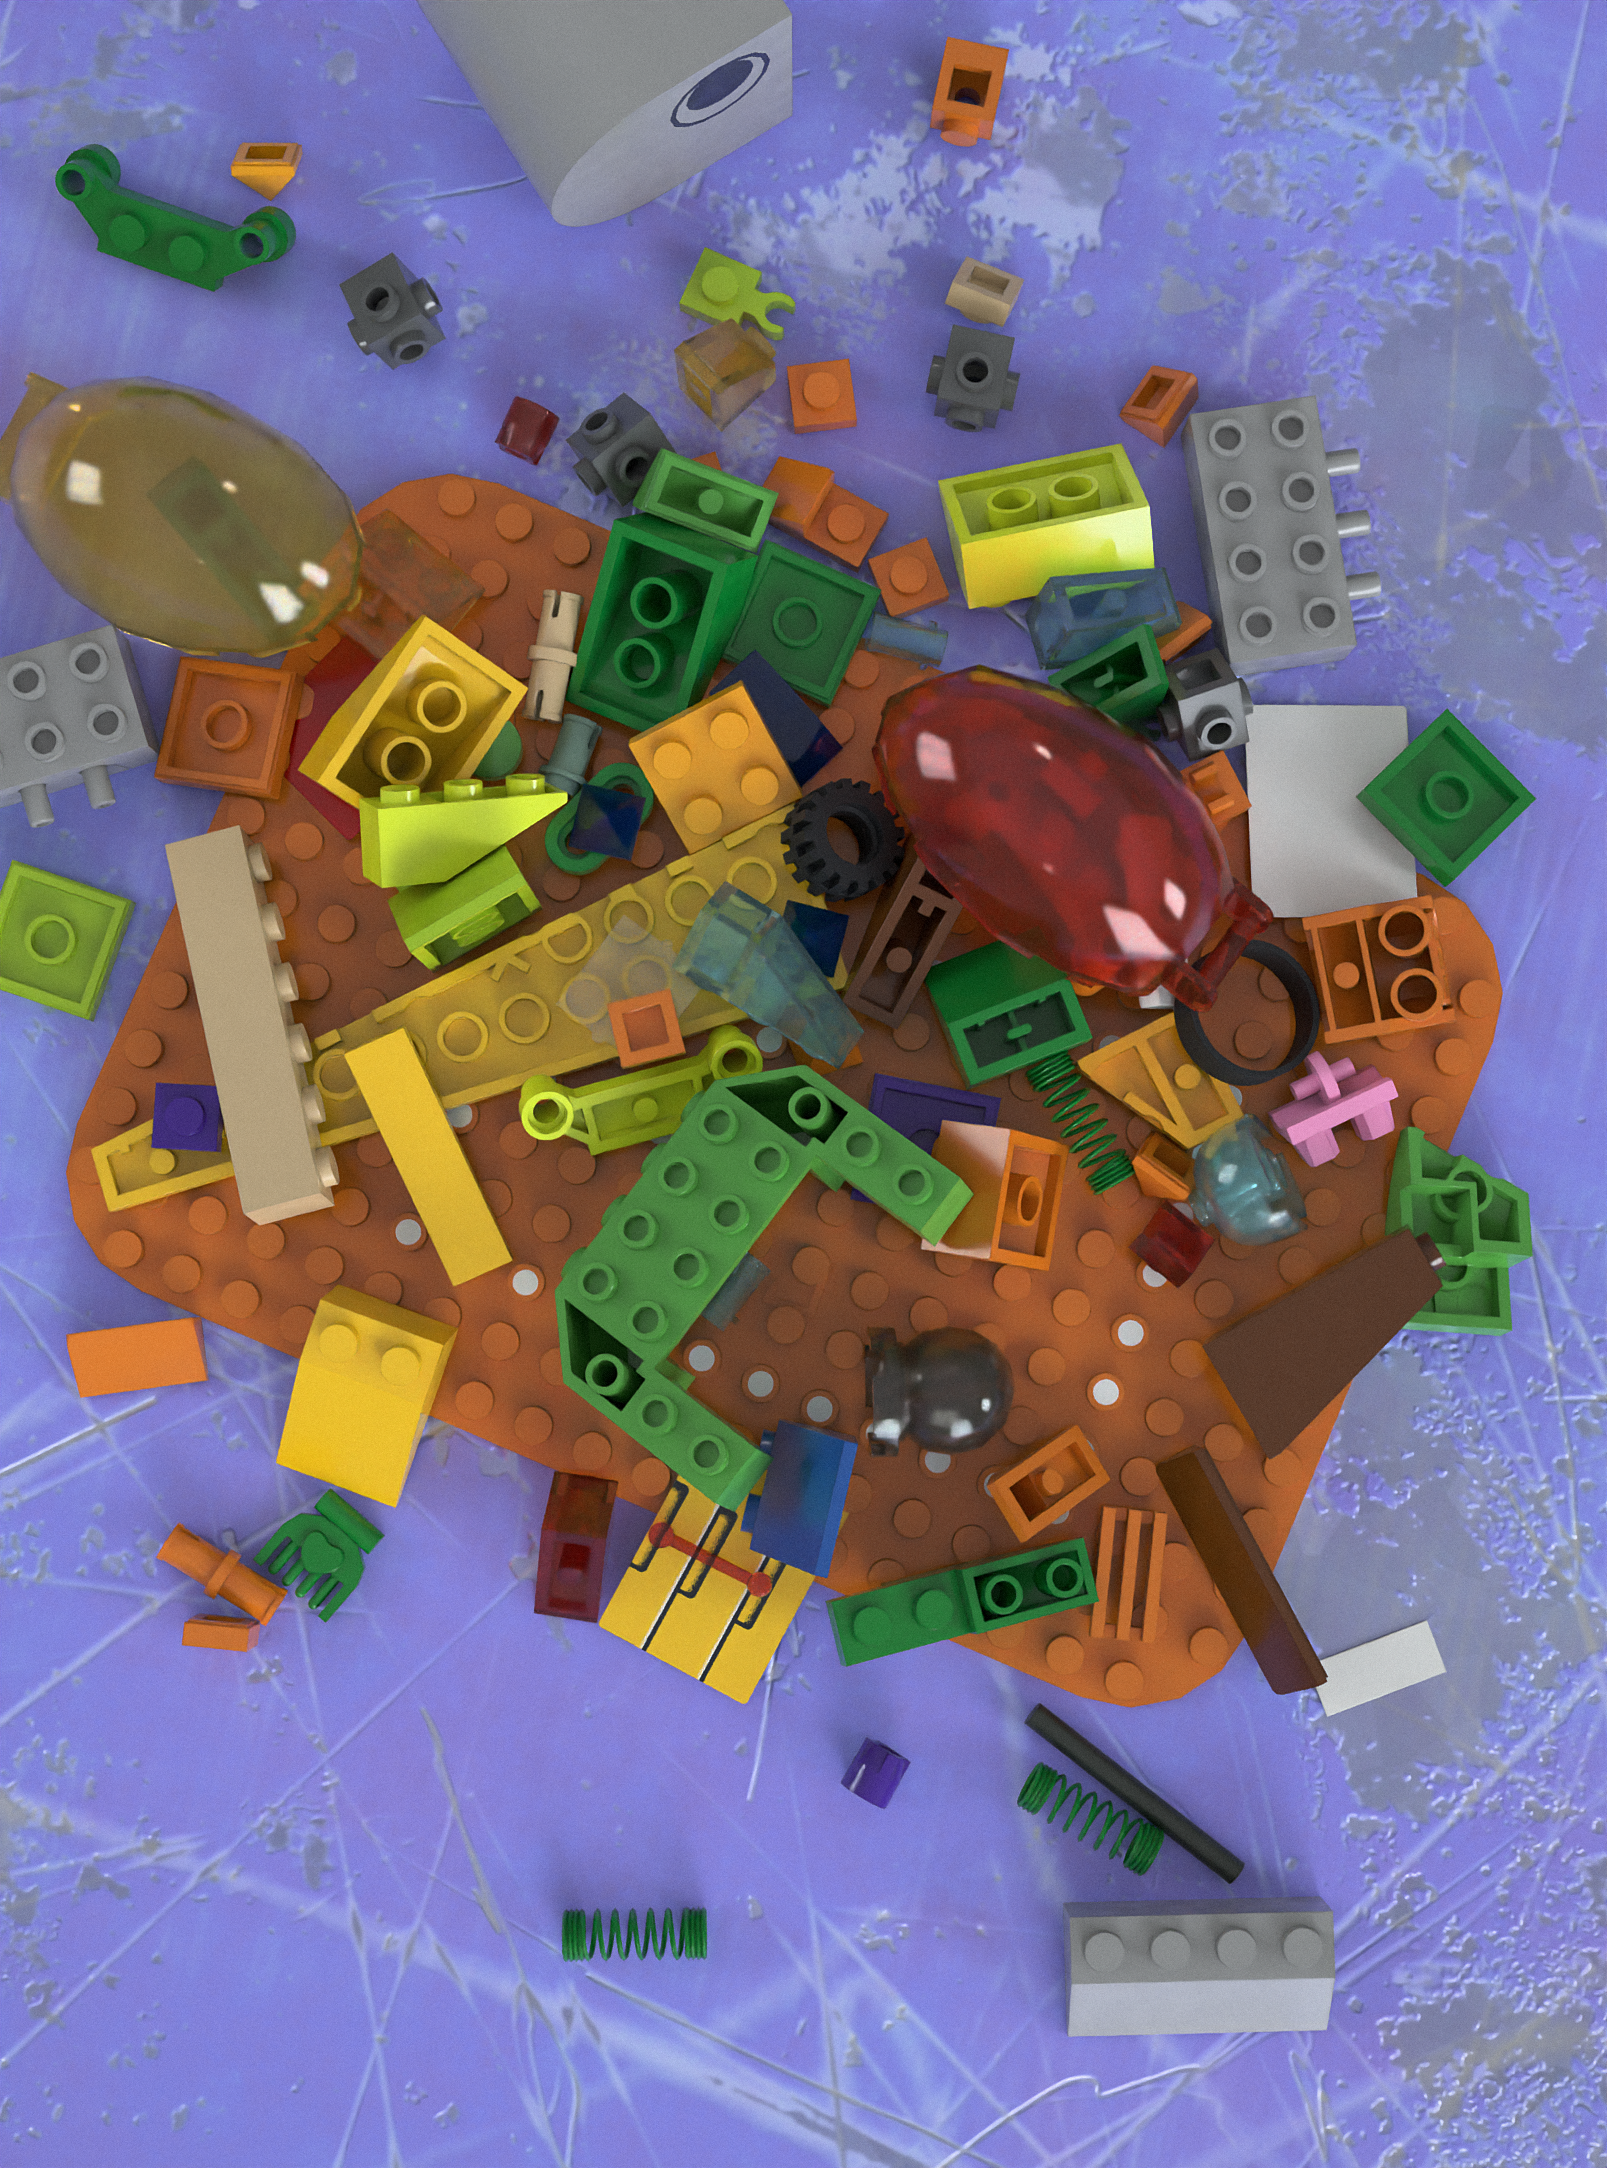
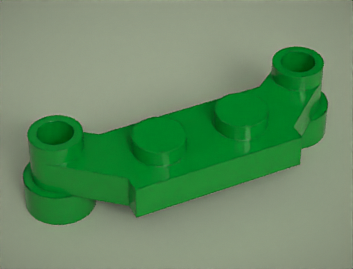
M89 144L71 153L65 164L58 169L55 176V184L59 193L65 199L75 204L99 238L97 251L212 292L222 287L225 276L252 265L275 261L289 252L295 243L296 229L294 223L286 212L277 207H261L247 216L241 225L234 227L118 186L121 177L120 164L116 156L108 148L99 144ZM257 236L261 239L263 245L258 241Z

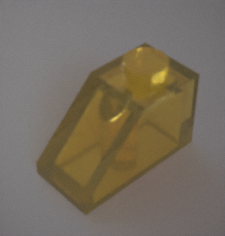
M733 318L683 341L674 349L679 388L721 432L776 381L775 362L772 360L776 353L771 344L753 327L744 331Z

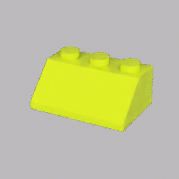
M1122 443L938 480L956 572L969 609L983 606L996 608L1004 606L1013 600L1042 594L1060 595L1076 587L1106 581L1113 583L1124 582L1135 575L1155 572L1150 506Z

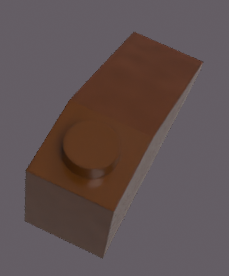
M920 816L917 817L902 846L905 848L903 859L895 863L899 869L883 885L839 999L842 1004L897 1030L988 861L986 856L973 842L967 841Z

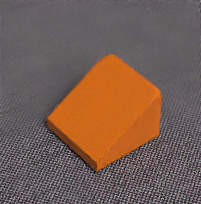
M1175 601L1144 624L1151 625L1163 665L1165 666L1173 663L1203 641L1212 628L1211 624L1213 622L1205 613L1184 602Z

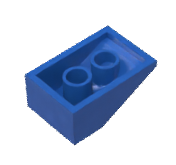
M779 1418L776 1432L763 1430L760 1448L775 1459L766 1469L767 1474L762 1496L753 1493L748 1494L740 1531L753 1534L750 1550L812 1575L828 1578L858 1447V1442L854 1435Z

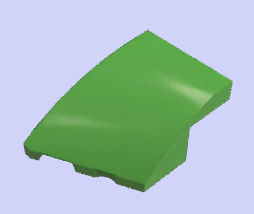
M1407 1126L1400 1131L1389 1188L1385 1236L1406 1224H1409L1416 1237L1427 1231L1447 1265L1437 1270L1443 1286L1402 1329L1494 1336L1506 1334L1512 1331L1508 1268L1533 1256L1529 1194L1503 1178L1491 1177L1481 1165L1464 1155L1454 1157L1424 1139L1425 1132L1421 1129Z

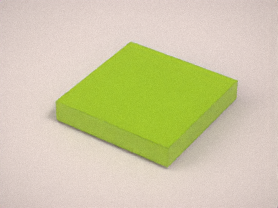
M12 860L0 892V990L94 1022L136 903L115 894Z

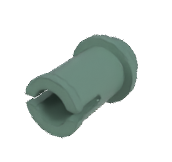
M565 714L548 765H541L538 773L545 776V782L566 791L567 800H572L588 783L584 776L603 728L587 718L574 714Z

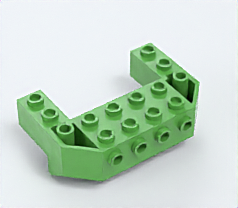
M807 1065L715 1080L707 1091L702 1090L695 1094L681 1114L682 1124L667 1143L662 1142L658 1144L648 1154L641 1167V1174H643L628 1195H620L609 1205L601 1220L603 1228L588 1247L579 1248L567 1260L561 1272L563 1280L554 1290L563 1383L711 1501L734 1512L775 1458L687 1390L696 1377L671 1359L669 1355L808 1172L835 1192L838 1191L844 1181L848 1182L934 1247L974 1195L958 1175Z

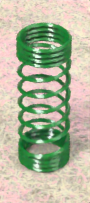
M1067 1050L1056 1054L1027 1071L1024 1077H1028L1027 1081L1030 1082V1086H1033V1092L1036 1093L1067 1082L1043 1102L1042 1107L1049 1108L1076 1097L1052 1117V1123H1058L1086 1112L1061 1132L1060 1138H1067L1095 1127L1070 1147L1069 1153H1077L1104 1142L1078 1163L1077 1168H1086L1115 1156L1093 1174L1086 1177L1085 1181L1089 1182L1088 1186H1091L1090 1190L1094 1191L1093 1195H1098L1136 1172L1133 1164H1131L1132 1160L1129 1159L1130 1155H1125L1126 1150L1122 1148L1090 1160L1114 1142L1117 1134L1111 1133L1081 1145L1106 1126L1109 1119L1102 1118L1072 1130L1099 1108L1100 1104L1092 1103L1063 1115L1090 1093V1088L1080 1089L1052 1101L1076 1083L1082 1076V1073L1077 1072L1053 1082L1076 1068V1064L1073 1063L1074 1060L1071 1059V1055L1068 1054L1069 1051Z
M1043 1761L1039 1762L1030 1773L1017 1800L1018 1807L1027 1810V1813L1031 1812L1032 1815L1037 1814L1043 1807L1055 1784L1062 1778L1061 1788L1055 1805L1047 1818V1824L1052 1823L1063 1802L1074 1789L1078 1788L1073 1808L1062 1828L1063 1833L1068 1831L1079 1810L1093 1796L1092 1806L1086 1823L1078 1836V1842L1084 1839L1097 1815L1109 1805L1104 1826L1093 1845L1094 1851L1098 1850L1110 1827L1124 1814L1122 1828L1117 1841L1109 1853V1860L1115 1857L1123 1839L1139 1822V1830L1128 1847L1123 1865L1125 1869L1133 1870V1873H1137L1138 1876L1144 1875L1154 1862L1164 1840L1163 1830L1159 1831L1158 1827L1155 1828L1149 1822L1144 1824L1142 1818L1135 1819L1128 1825L1129 1814L1126 1809L1118 1811L1112 1817L1113 1804L1111 1800L1103 1802L1096 1809L1098 1796L1095 1791L1088 1793L1081 1800L1082 1786L1080 1783H1076L1065 1792L1067 1785L1066 1775H1058L1056 1769L1053 1770L1047 1764L1044 1765Z
M651 1907L647 1911L642 1952L635 1909L632 1908L629 1913L625 1952H623L618 1910L614 1908L611 1916L607 1953L604 1946L601 1912L597 1908L594 1912L589 1954L586 1946L585 1911L583 1909L580 1911L578 1909L575 1911L565 1909L562 1918L563 1960L565 1962L568 1960L570 1962L573 1960L576 1962L580 1960L582 1962L586 1959L589 1962L594 1955L598 1933L602 1958L607 1961L611 1957L614 1935L616 1934L618 1953L620 1958L625 1961L629 1956L633 1932L637 1957L642 1961L646 1957L650 1928L655 1957L659 1961L665 1953L668 1928L671 1950L676 1960L682 1955L684 1938L686 1959L692 1958L694 1960L697 1958L700 1960L702 1958L705 1960L707 1958L706 1908L700 1909L698 1907L695 1909L692 1907L690 1909L685 1907L683 1909L677 1951L672 1911L668 1907L664 1915L660 1952L657 1942L655 1916Z

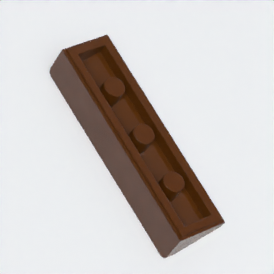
M1193 1445L1159 1463L1156 1466V1473L1272 1691L1278 1695H1285L1319 1687L1326 1683V1678L1328 1677L1208 1450Z

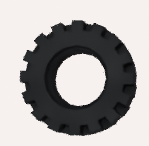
M841 778L834 783L831 781L800 799L793 805L795 809L787 813L783 822L789 826L788 829L781 832V844L789 845L790 848L789 851L782 854L785 864L794 863L797 870L792 874V877L799 884L804 880L808 881L810 884L807 892L815 897L825 892V901L837 902L844 898L846 902L876 889L886 883L887 879L894 876L899 869L895 863L904 857L905 848L897 845V842L906 837L904 827L895 826L894 819L900 817L896 807L894 806L888 810L884 805L888 797L881 790L874 794L869 793L871 784L861 780L853 785L851 778ZM829 817L843 821L852 829L856 836L860 852L856 865L844 861L832 849L828 841L826 829Z

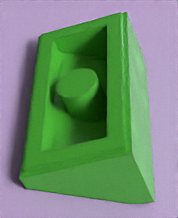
M661 448L639 487L632 506L757 553L779 493Z

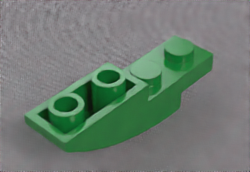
M1078 1537L881 1583L880 1587L825 1602L840 1664L847 1667L969 1633L981 1634L1099 1602L1084 1537Z

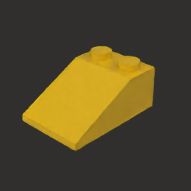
M421 615L332 716L301 763L298 771L359 811V798L380 797V788L388 785H416L420 787V793L443 791V782L470 779L529 688L427 616Z
M338 1284L319 1301L299 1361L276 1463L395 1508L401 1497L458 1328Z

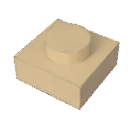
M966 256L952 281L945 304L959 309L966 318L974 322L983 324L994 323L1003 327L1017 301L1024 279Z

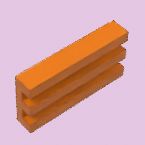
M1101 1505L1094 1574L1099 1602L1091 1603L1088 1633L1090 1637L1115 1638L1116 1640H1135L1142 1643L1155 1644L1168 1513ZM1115 1520L1126 1521L1127 1524L1117 1623L1110 1624L1105 1623L1114 1528ZM1141 1523L1151 1524L1141 1627L1131 1626L1140 1529Z

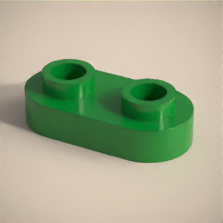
M614 763L604 767L551 820L545 833V847L556 867L572 875L589 874L597 870L643 824L653 810L655 796L654 790L642 769L629 763ZM628 788L633 791L635 800L630 807L619 809L612 805L611 797L617 789ZM583 833L590 838V846L586 852L573 854L567 850V841L573 834Z

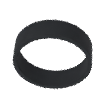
M1255 939L1236 940L1228 942L1202 956L1183 975L1174 1001L1176 1029L1188 1055L1207 1074L1232 1085H1258L1289 1072L1309 1054L1318 1034L1320 1020L1319 1003L1309 976L1290 954L1265 941ZM1242 956L1253 959L1271 970L1288 991L1295 1012V1036L1288 1055L1275 1069L1255 1071L1240 1067L1223 1057L1206 1037L1198 1016L1197 993L1205 970L1215 958Z

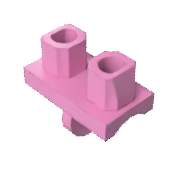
M1318 1051L1308 1054L1304 1059L1308 1075L1289 1084L1295 1100L1268 1112L1274 1129L1293 1145L1303 1161L1310 1167H1316L1335 1158L1340 1152L1331 1130L1336 1125L1350 1119L1356 1135L1363 1141L1374 1140L1393 1131L1395 1126L1389 1101L1398 1097V1093L1392 1079L1389 1077L1383 1078L1372 1064L1355 1071L1351 1060L1346 1057L1328 1066L1323 1056Z

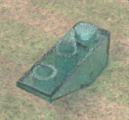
M725 881L700 910L672 968L689 977L699 988L715 993L746 1012L753 1021L769 1026L800 1045L810 1056L824 1060L839 1069L862 1037L864 1030L781 914Z

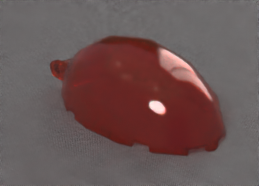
M980 664L927 677L888 697L883 703L880 713L882 719L875 739L876 744L871 750L886 806L892 815L897 812L901 814L917 839L913 848L927 870L993 936L1028 959L1037 955L1059 971L1068 973L1065 977L1066 980L1092 988L1095 984H1100L1125 992L1126 997L1149 996L1162 985L1190 1009L1204 1013L1211 1010L1218 999L1217 988L1255 934L1265 932L1274 919L1273 912L1264 901L1232 876L1225 846L1202 796L1149 738L1063 686ZM1222 912H1224L1234 921L1197 972L1185 960L1219 919Z

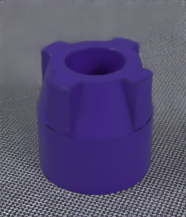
M866 1737L841 1780V1784L867 1802L885 1809L911 1762L884 1743Z

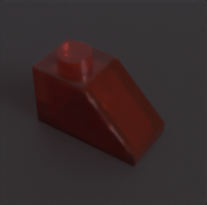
M554 1472L541 1528L534 1613L597 1623L614 1525L618 1481L596 1478L590 1475Z

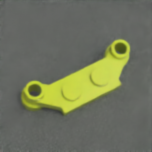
M722 1025L711 1032L707 1045L697 1056L572 1089L558 1084L547 1075H534L527 1079L521 1088L519 1114L525 1130L532 1137L540 1140H553L566 1135L586 1143L592 1156L674 1134L682 1124L681 1114L685 1106L695 1094L702 1090L707 1091L715 1080L761 1072L763 1059L752 1038L742 1033L736 1026ZM737 1048L733 1053L724 1055L730 1049ZM543 1099H550L545 1104H536Z

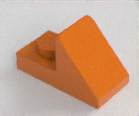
M779 456L762 486L779 493L768 524L858 573L886 525L889 514L835 484V472L833 470Z
M1076 1424L1062 1431L1022 1460L992 1474L986 1486L1020 1543H1022L1111 1479Z

